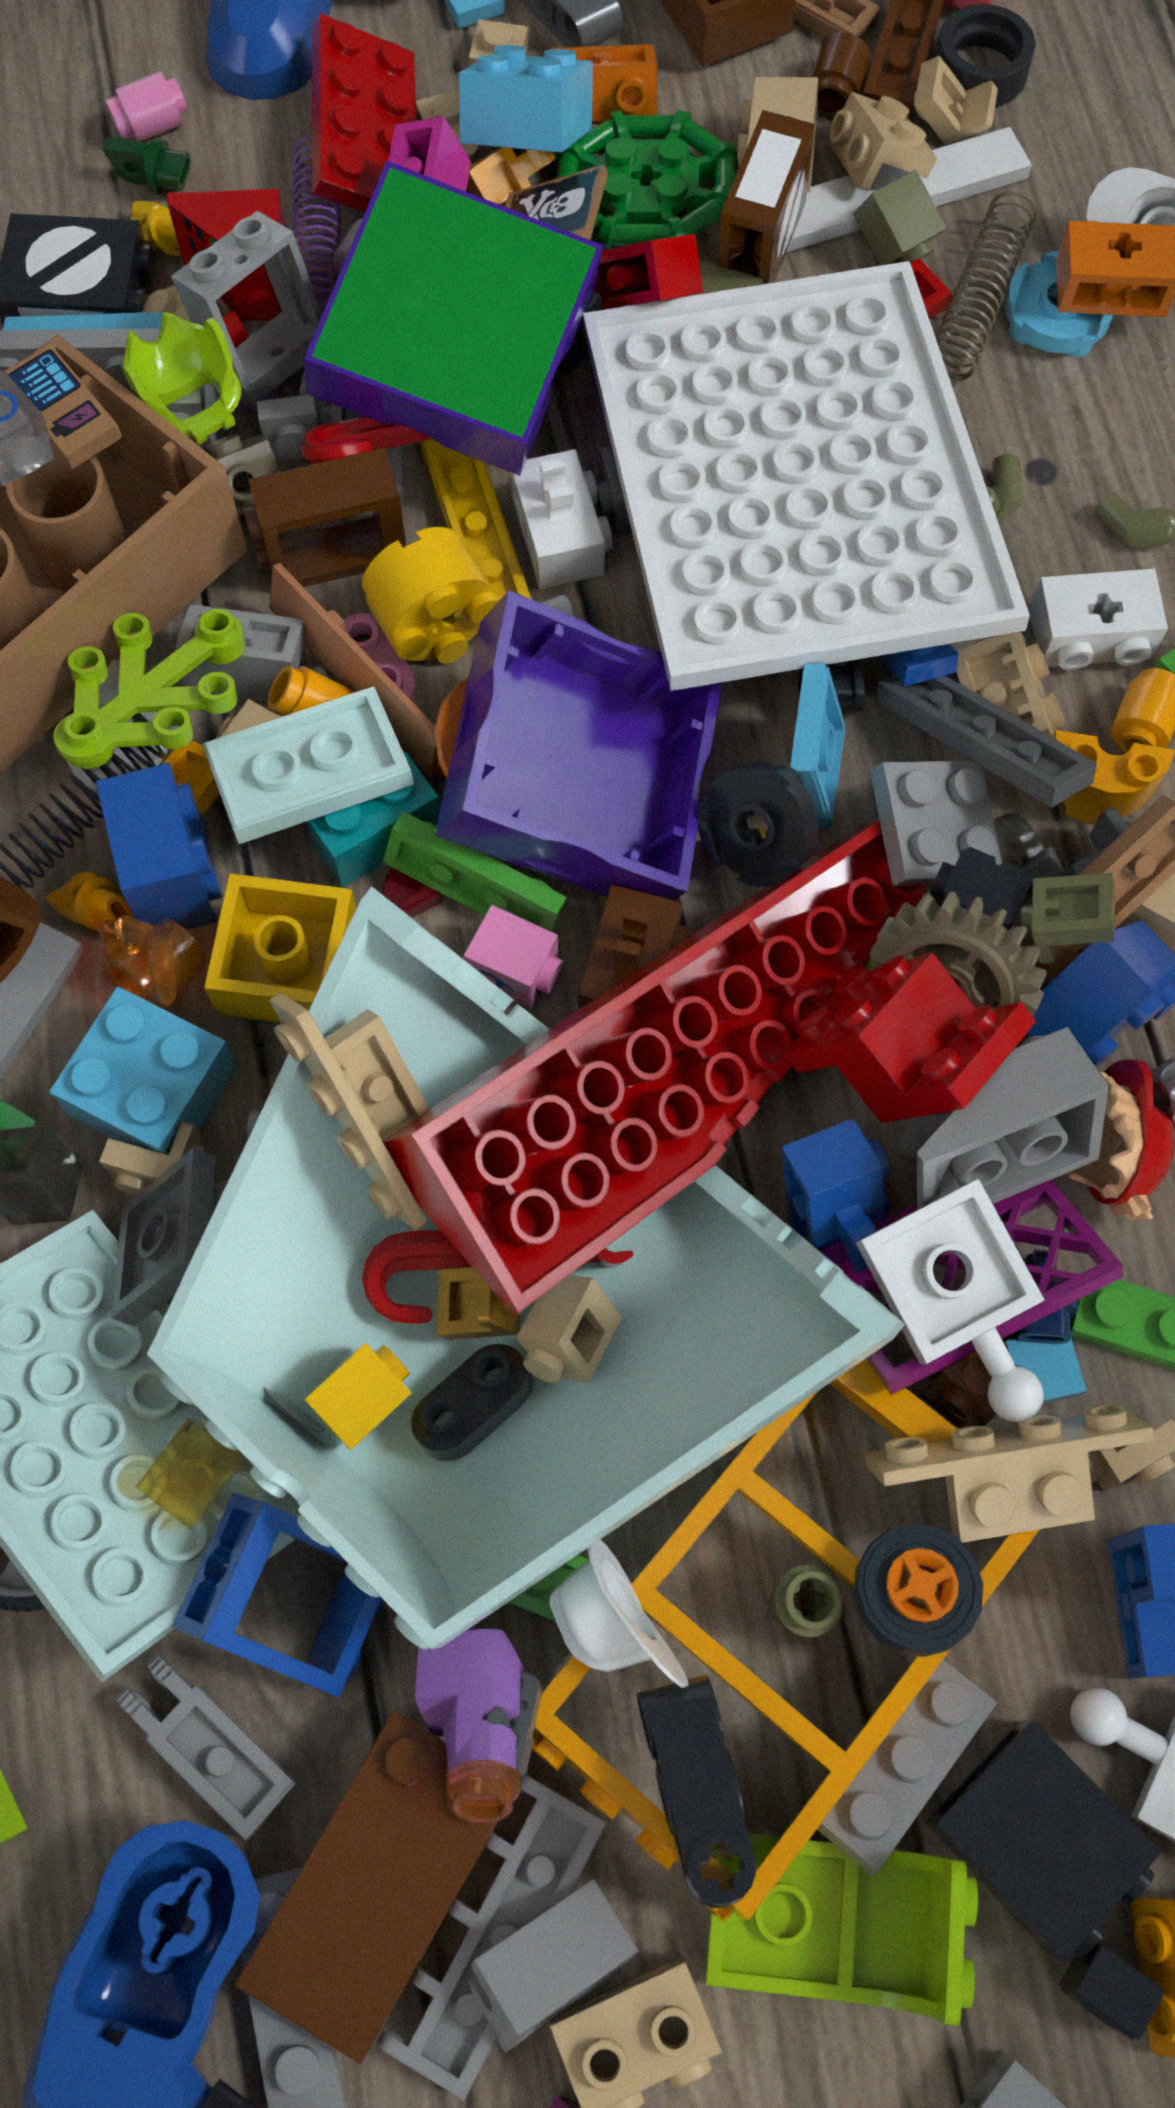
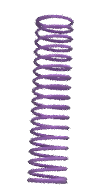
M312 135L297 141L293 148L292 231L300 248V253L305 251L315 255L305 258L302 256L303 261L312 265H327L331 263L334 265V258L330 259L320 255L331 253L334 255L340 245L341 204L331 200L324 203L307 200L310 198H323L307 190L312 188V182L308 180L312 178V172L308 171V169L312 170V165L306 166L303 162L311 159L312 155L301 160L299 159V156L304 151L312 149V145L301 149L297 153L302 143L312 139ZM305 172L310 174V176L303 177L300 174ZM304 181L311 185L303 187L301 183ZM304 191L311 195L303 197L301 193ZM304 201L312 205L303 207L301 203ZM333 203L335 205V208L331 209L330 207H327L325 205H330ZM323 208L329 210V212L319 213L307 209ZM305 211L312 215L303 217L300 213ZM332 213L335 215L334 219L324 216ZM310 218H322V219H326V220H329V221H328V222H322V223H321V222H312V221H310V220H308V219H310ZM305 221L312 225L303 227L300 223ZM331 223L335 225L333 229L323 226ZM310 228H322V229H326V230H328V231H327V232H313V231H310V230H308V229H310ZM305 231L312 235L303 237L300 233ZM333 233L335 237L331 239L329 237L322 235H328ZM311 238H321V239H325V240H328V241H326V242H314V241H310V240H308V239H311ZM305 241L312 245L303 247L302 245H300V243ZM333 243L335 247L333 249H330L329 247L321 245ZM320 248V249H324V250H328V251H326V252H314V251H310V250H308V249ZM309 259H323V260H327V261H326V262H314V261H310ZM323 266L306 267L309 274L320 275L310 276V280L320 279L326 281H311L312 285H319L313 287L314 290L327 291L315 292V294L318 296L331 294L333 289L330 290L320 286L328 284L335 286L334 281H337L338 278L337 273L334 272L335 269ZM310 269L326 270V272L310 271ZM331 273L334 275V278L331 280L329 278L321 277V275H327ZM317 297V300L323 301L319 303L320 306L327 305L329 299Z

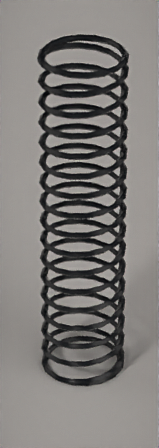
M137 713L131 718L133 722H149L141 713ZM159 745L154 746L157 751L151 746H144L158 758H166L164 751ZM137 746V748L148 762L130 747H119L137 770H142V768L131 755L148 768L156 766L142 746ZM113 753L110 759L122 774L127 773L123 767L130 772L136 771ZM106 764L99 766L108 778L118 776ZM82 769L95 785L96 781L102 780L90 769ZM69 773V777L91 800L100 813L78 798L64 784L59 783V787L76 804L90 823L79 817L52 793H49V797L67 815L80 832L79 834L70 828L42 803H39V807L69 840V844L47 828L32 813H28L29 818L50 838L60 854L38 839L22 823H18V827L33 840L50 862L49 864L23 845L12 833H8V837L25 852L40 871L39 874L29 868L0 843V849L16 863L31 883L23 881L0 861V869L21 889L23 888L20 884L28 888L35 887V882L30 874L38 878L45 877V872L40 864L48 868L55 867V862L49 853L58 858H65V852L59 843L68 848H75V842L68 832L78 838H85V832L77 821L88 828L95 829V822L87 811L98 818L104 819L102 807L96 801L100 802L99 795L72 773Z

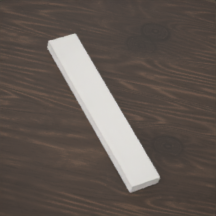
M1007 127L932 150L938 159L928 178L921 176L920 178L935 207L1026 180L1029 178L1032 164L1011 127ZM887 164L882 165L869 191L857 188L849 175L812 186L810 192H807L806 204L786 253L861 230L853 215L854 211L871 193L909 172Z

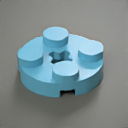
M1059 251L1043 254L1041 262L1032 263L1027 268L1028 261L1015 271L1005 300V312L1010 322L1008 332L1011 338L1020 344H1030L1047 352L1066 353L1072 357L1085 356L1091 351L1093 344L1106 334L1113 315L1058 312V307L1052 303L1057 297L1056 258Z

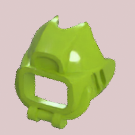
M163 312L159 335L154 341L147 342L140 339L133 331L128 332L124 362L121 368L135 395L185 436L191 437L193 442L199 446L206 442L207 436L221 428L227 430L236 425L231 413L238 406L241 398L240 380L233 370L232 356L225 335L213 317L205 320V326L183 320L172 313ZM207 384L213 385L220 394V399L210 407L183 420L176 417L166 407Z

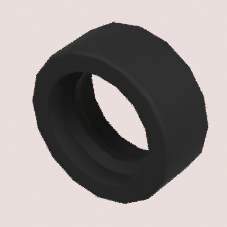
M991 4L969 5L953 12L942 24L934 58L937 56L942 58L965 90L991 80L998 88L995 108H998L1013 101L1025 88L1036 43L1031 27L1020 15L1008 8ZM970 46H984L1004 54L1010 63L1001 67L985 68L967 62L956 51Z

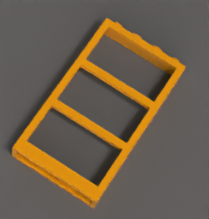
M866 1358L829 1383L896 1438L918 1437L925 1439L928 1443L952 1439V1432L957 1430L956 1427L908 1389L904 1388L890 1395ZM817 1392L771 1422L752 1437L631 1584L644 1613L829 1773L756 1869L753 1885L739 1902L727 1908L713 1909L705 1906L723 1922H726L732 1913L742 1921H747L752 1917L949 1652L945 1651L926 1657L916 1656L844 1752L657 1591V1588L736 1492L740 1493L854 1588L855 1570L860 1559L753 1472ZM1039 1530L1007 1535L980 1571L983 1580L982 1607ZM572 1656L541 1694L532 1737V1750L556 1771L566 1761L587 1780L579 1790L581 1794L610 1820H613L619 1811L626 1815L642 1830L634 1841L660 1866L669 1871L675 1861L680 1865L681 1863L674 1836H671L665 1813L555 1716V1713L592 1669ZM710 1855V1860L706 1866L699 1869L702 1880H716L720 1892L730 1891L729 1879L733 1874Z

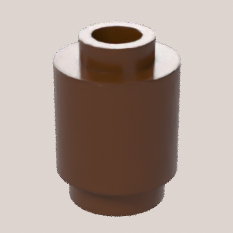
M846 32L833 33L827 36L821 44L811 77H818L817 111L822 115L835 117L837 112L844 108L851 92L860 93L870 61V51L866 43L854 34Z

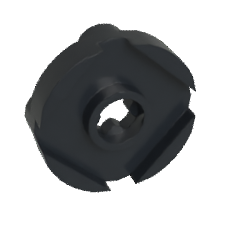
M760 761L738 764L717 776L709 785L711 787L707 798L700 802L697 823L699 824V836L706 853L718 867L726 864L731 871L739 874L740 876L735 880L745 885L754 887L776 885L797 872L817 853L819 839L816 810L809 794L803 788L804 784L801 775L789 766L776 767L770 763ZM754 812L760 814L766 821L768 827L766 838H762L758 829H750L747 824V819L753 816Z

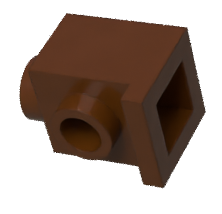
M977 1351L941 1369L921 1395L923 1399L960 1428L984 1426L997 1416L988 1400V1386L992 1377L989 1375Z

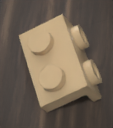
M851 92L844 108L837 112L831 124L828 141L830 147L856 187L865 191H869L883 163L907 172L916 169L919 176L928 178L938 159L924 140L926 133L908 118V108L891 97L882 96L878 102Z

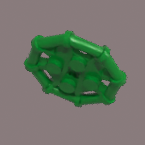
M621 110L609 112L606 121L588 131L563 152L555 153V159L558 164L557 178L599 165H605L608 176L598 210L599 213H597L592 236L599 241V244L603 245L604 250L650 240L692 234L696 236L721 218V211L736 176L738 149L734 143L729 141L722 142L692 121L691 113L683 110H678L675 115H623ZM632 138H665V139H664V140H661V139H632ZM689 146L703 156L695 158L689 154ZM605 148V154H603L600 157L593 156L595 153ZM715 178L712 190L699 187V182ZM650 182L651 186H641L640 183ZM603 207L610 211L612 216L609 215L606 218L602 216ZM687 207V215L680 219L677 213Z

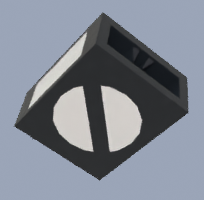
M10 213L0 263V320L2 325L4 326L6 317L143 312L144 305L148 299L145 289L146 280L154 278L156 260L153 245L146 244L140 221Z

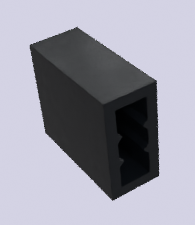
M1034 1720L1018 1721L925 1821L961 1861H965L966 1867L1049 1955L1066 1961L1072 1953L1077 1959L1082 1958L1099 1943L1107 1931V1926L1102 1922L1103 1918L1119 1900L1124 1904H1129L1145 1891L1155 1876V1873L1149 1867L1162 1853Z

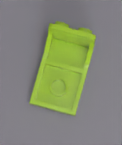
M748 1833L755 1857L756 1869L781 1836ZM808 1840L749 1920L742 1921L732 1913L727 1921L723 1922L710 1911L704 1983L707 1986L897 2009L933 2018L942 2025L959 2026L961 2008L970 2009L974 1999V1964L972 1959L963 1958L965 1925L974 1926L977 1918V1881L975 1878L967 1877L965 1861L938 1854L893 1849L875 1876L872 1877L832 1842ZM715 1849L714 1858L733 1875L737 1873L739 1866L736 1860L724 1861L719 1849Z

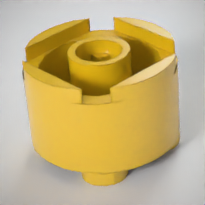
M429 527L416 531L420 538L419 541L403 548L397 540L383 549L367 567L362 578V589L366 594L365 600L370 611L399 658L411 661L437 658L440 663L448 664L458 660L467 652L469 648L468 641L478 633L481 620L498 603L499 599L460 535L446 527Z

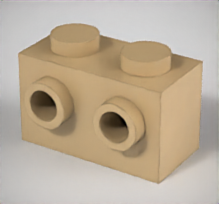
M682 1955L575 2005L550 2021L552 2034L581 2108H638L645 2102L641 2091L666 2079H669L672 2089L690 2084L712 2070L709 2058L722 2053Z

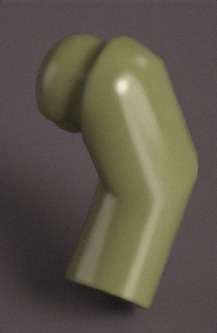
M1003 454L993 460V487L986 486L998 522L1017 509L1022 501L1020 459L1013 454Z
M1116 493L1107 496L1095 510V515L1131 548L1161 546L1175 539L1174 510L1154 508L1134 511Z

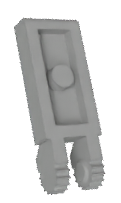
M156 1652L146 1663L150 1669V1674L159 1684L168 1688L180 1700L179 1704L163 1720L150 1706V1702L143 1694L136 1689H131L127 1685L114 1698L119 1706L149 1735L146 1741L242 1838L248 1840L298 1785V1782L201 1686H193L190 1680L165 1656Z

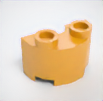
M1055 730L1052 738L1097 763L1093 784L1061 802L1067 807L1064 813L1070 818L1095 825L1101 813L1111 807H1115L1122 818L1138 812L1149 803L1169 770L1175 750L1133 743L1127 753L1111 755L1101 749L1097 736Z

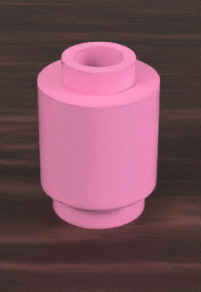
M161 71L114 89L116 95L105 100L120 137L123 139L135 138L141 142L182 125L180 113L188 110L176 79L171 78L166 81Z

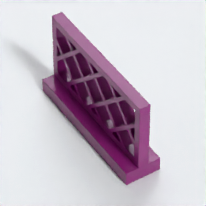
M1051 1180L993 1204L1013 1242L1049 1247L1044 1267L1025 1264L1034 1282L1039 1284L1038 1289L1044 1301L996 1326L995 1328L1001 1339L1123 1277V1264ZM917 1203L874 1224L876 1230L879 1231L917 1211ZM1044 1204L1057 1217L1054 1231L1018 1225L1022 1215ZM841 1241L820 1251L858 1286L860 1285L867 1292L882 1294L869 1268L856 1273ZM1060 1249L1088 1254L1097 1264L1081 1274L1055 1270ZM942 1252L936 1258L934 1265L946 1267L941 1287L954 1291L951 1289L957 1269L965 1271L966 1269L958 1256L953 1253ZM886 1303L885 1307L893 1314L888 1303ZM902 1329L895 1336L906 1339ZM970 1340L928 1364L920 1365L917 1357L894 1368L883 1353L884 1345L868 1356L866 1360L890 1395L967 1357L976 1352V1349Z

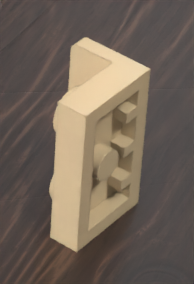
M1015 632L993 636L957 651L959 657L956 672L960 685L1050 737L1053 736L1056 729L1065 726L1064 717L1055 694L1045 695L1041 678L1050 675L1038 642L1028 645L1022 633Z

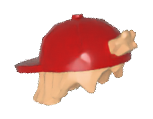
M1138 1059L1119 1060L1108 1066L1104 1072H1099L1109 1086L1099 1160L1070 1171L1067 1175L1069 1178L1087 1185L1095 1200L1109 1205L1114 1217L1124 1216L1130 1221L1136 1219L1151 1220L1153 1215L1150 1213L1151 1206L1147 1197L1165 1180L1171 1168L1174 1155L1173 1126L1170 1118L1153 1105L1152 1072L1147 1063Z

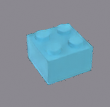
M515 45L494 47V53L491 55L477 57V63L459 73L460 143L563 152L592 129L593 61L576 60V52L567 49L544 51V57L525 56V47Z
M117 986L49 1093L69 1117L111 1139L169 1155L181 1122L194 1124L199 1130L238 1068V1065L225 1040Z

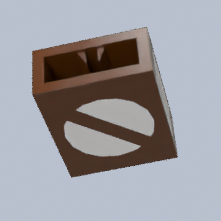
M762 110L721 211L717 266L763 279V284L775 283L806 204L815 132L814 123Z

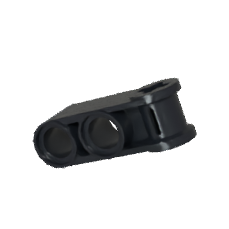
M706 1674L687 1679L689 1684L687 1687L681 1688L676 1683L637 1692L636 1696L650 1755L653 1760L655 1759L656 1763L655 1773L663 1810L671 1836H674L685 1883L690 1894L700 1904L717 1909L727 1908L739 1902L746 1895L754 1882L756 1864L744 1820V1806L737 1775L729 1751L724 1745V1732L717 1700L709 1676ZM711 1849H719L724 1861L736 1860L739 1866V1871L729 1879L730 1891L720 1892L716 1880H702L699 1869L706 1866L709 1862Z

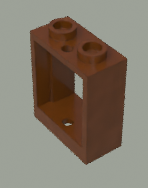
M386 448L248 479L254 503L244 505L243 509L261 574L271 572L274 565L281 563L303 587H308L365 573L373 559L383 549L397 540L403 548L407 546L400 495ZM372 511L373 517L280 539L278 537L280 532Z

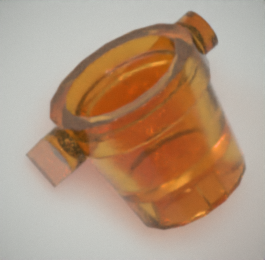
M126 915L102 921L99 924L104 979L112 983L115 988L118 986L166 1011H169L174 1006V1000L207 964L206 955L198 942L187 930L171 919H164L153 927L149 923ZM124 941L129 942V944L125 946Z

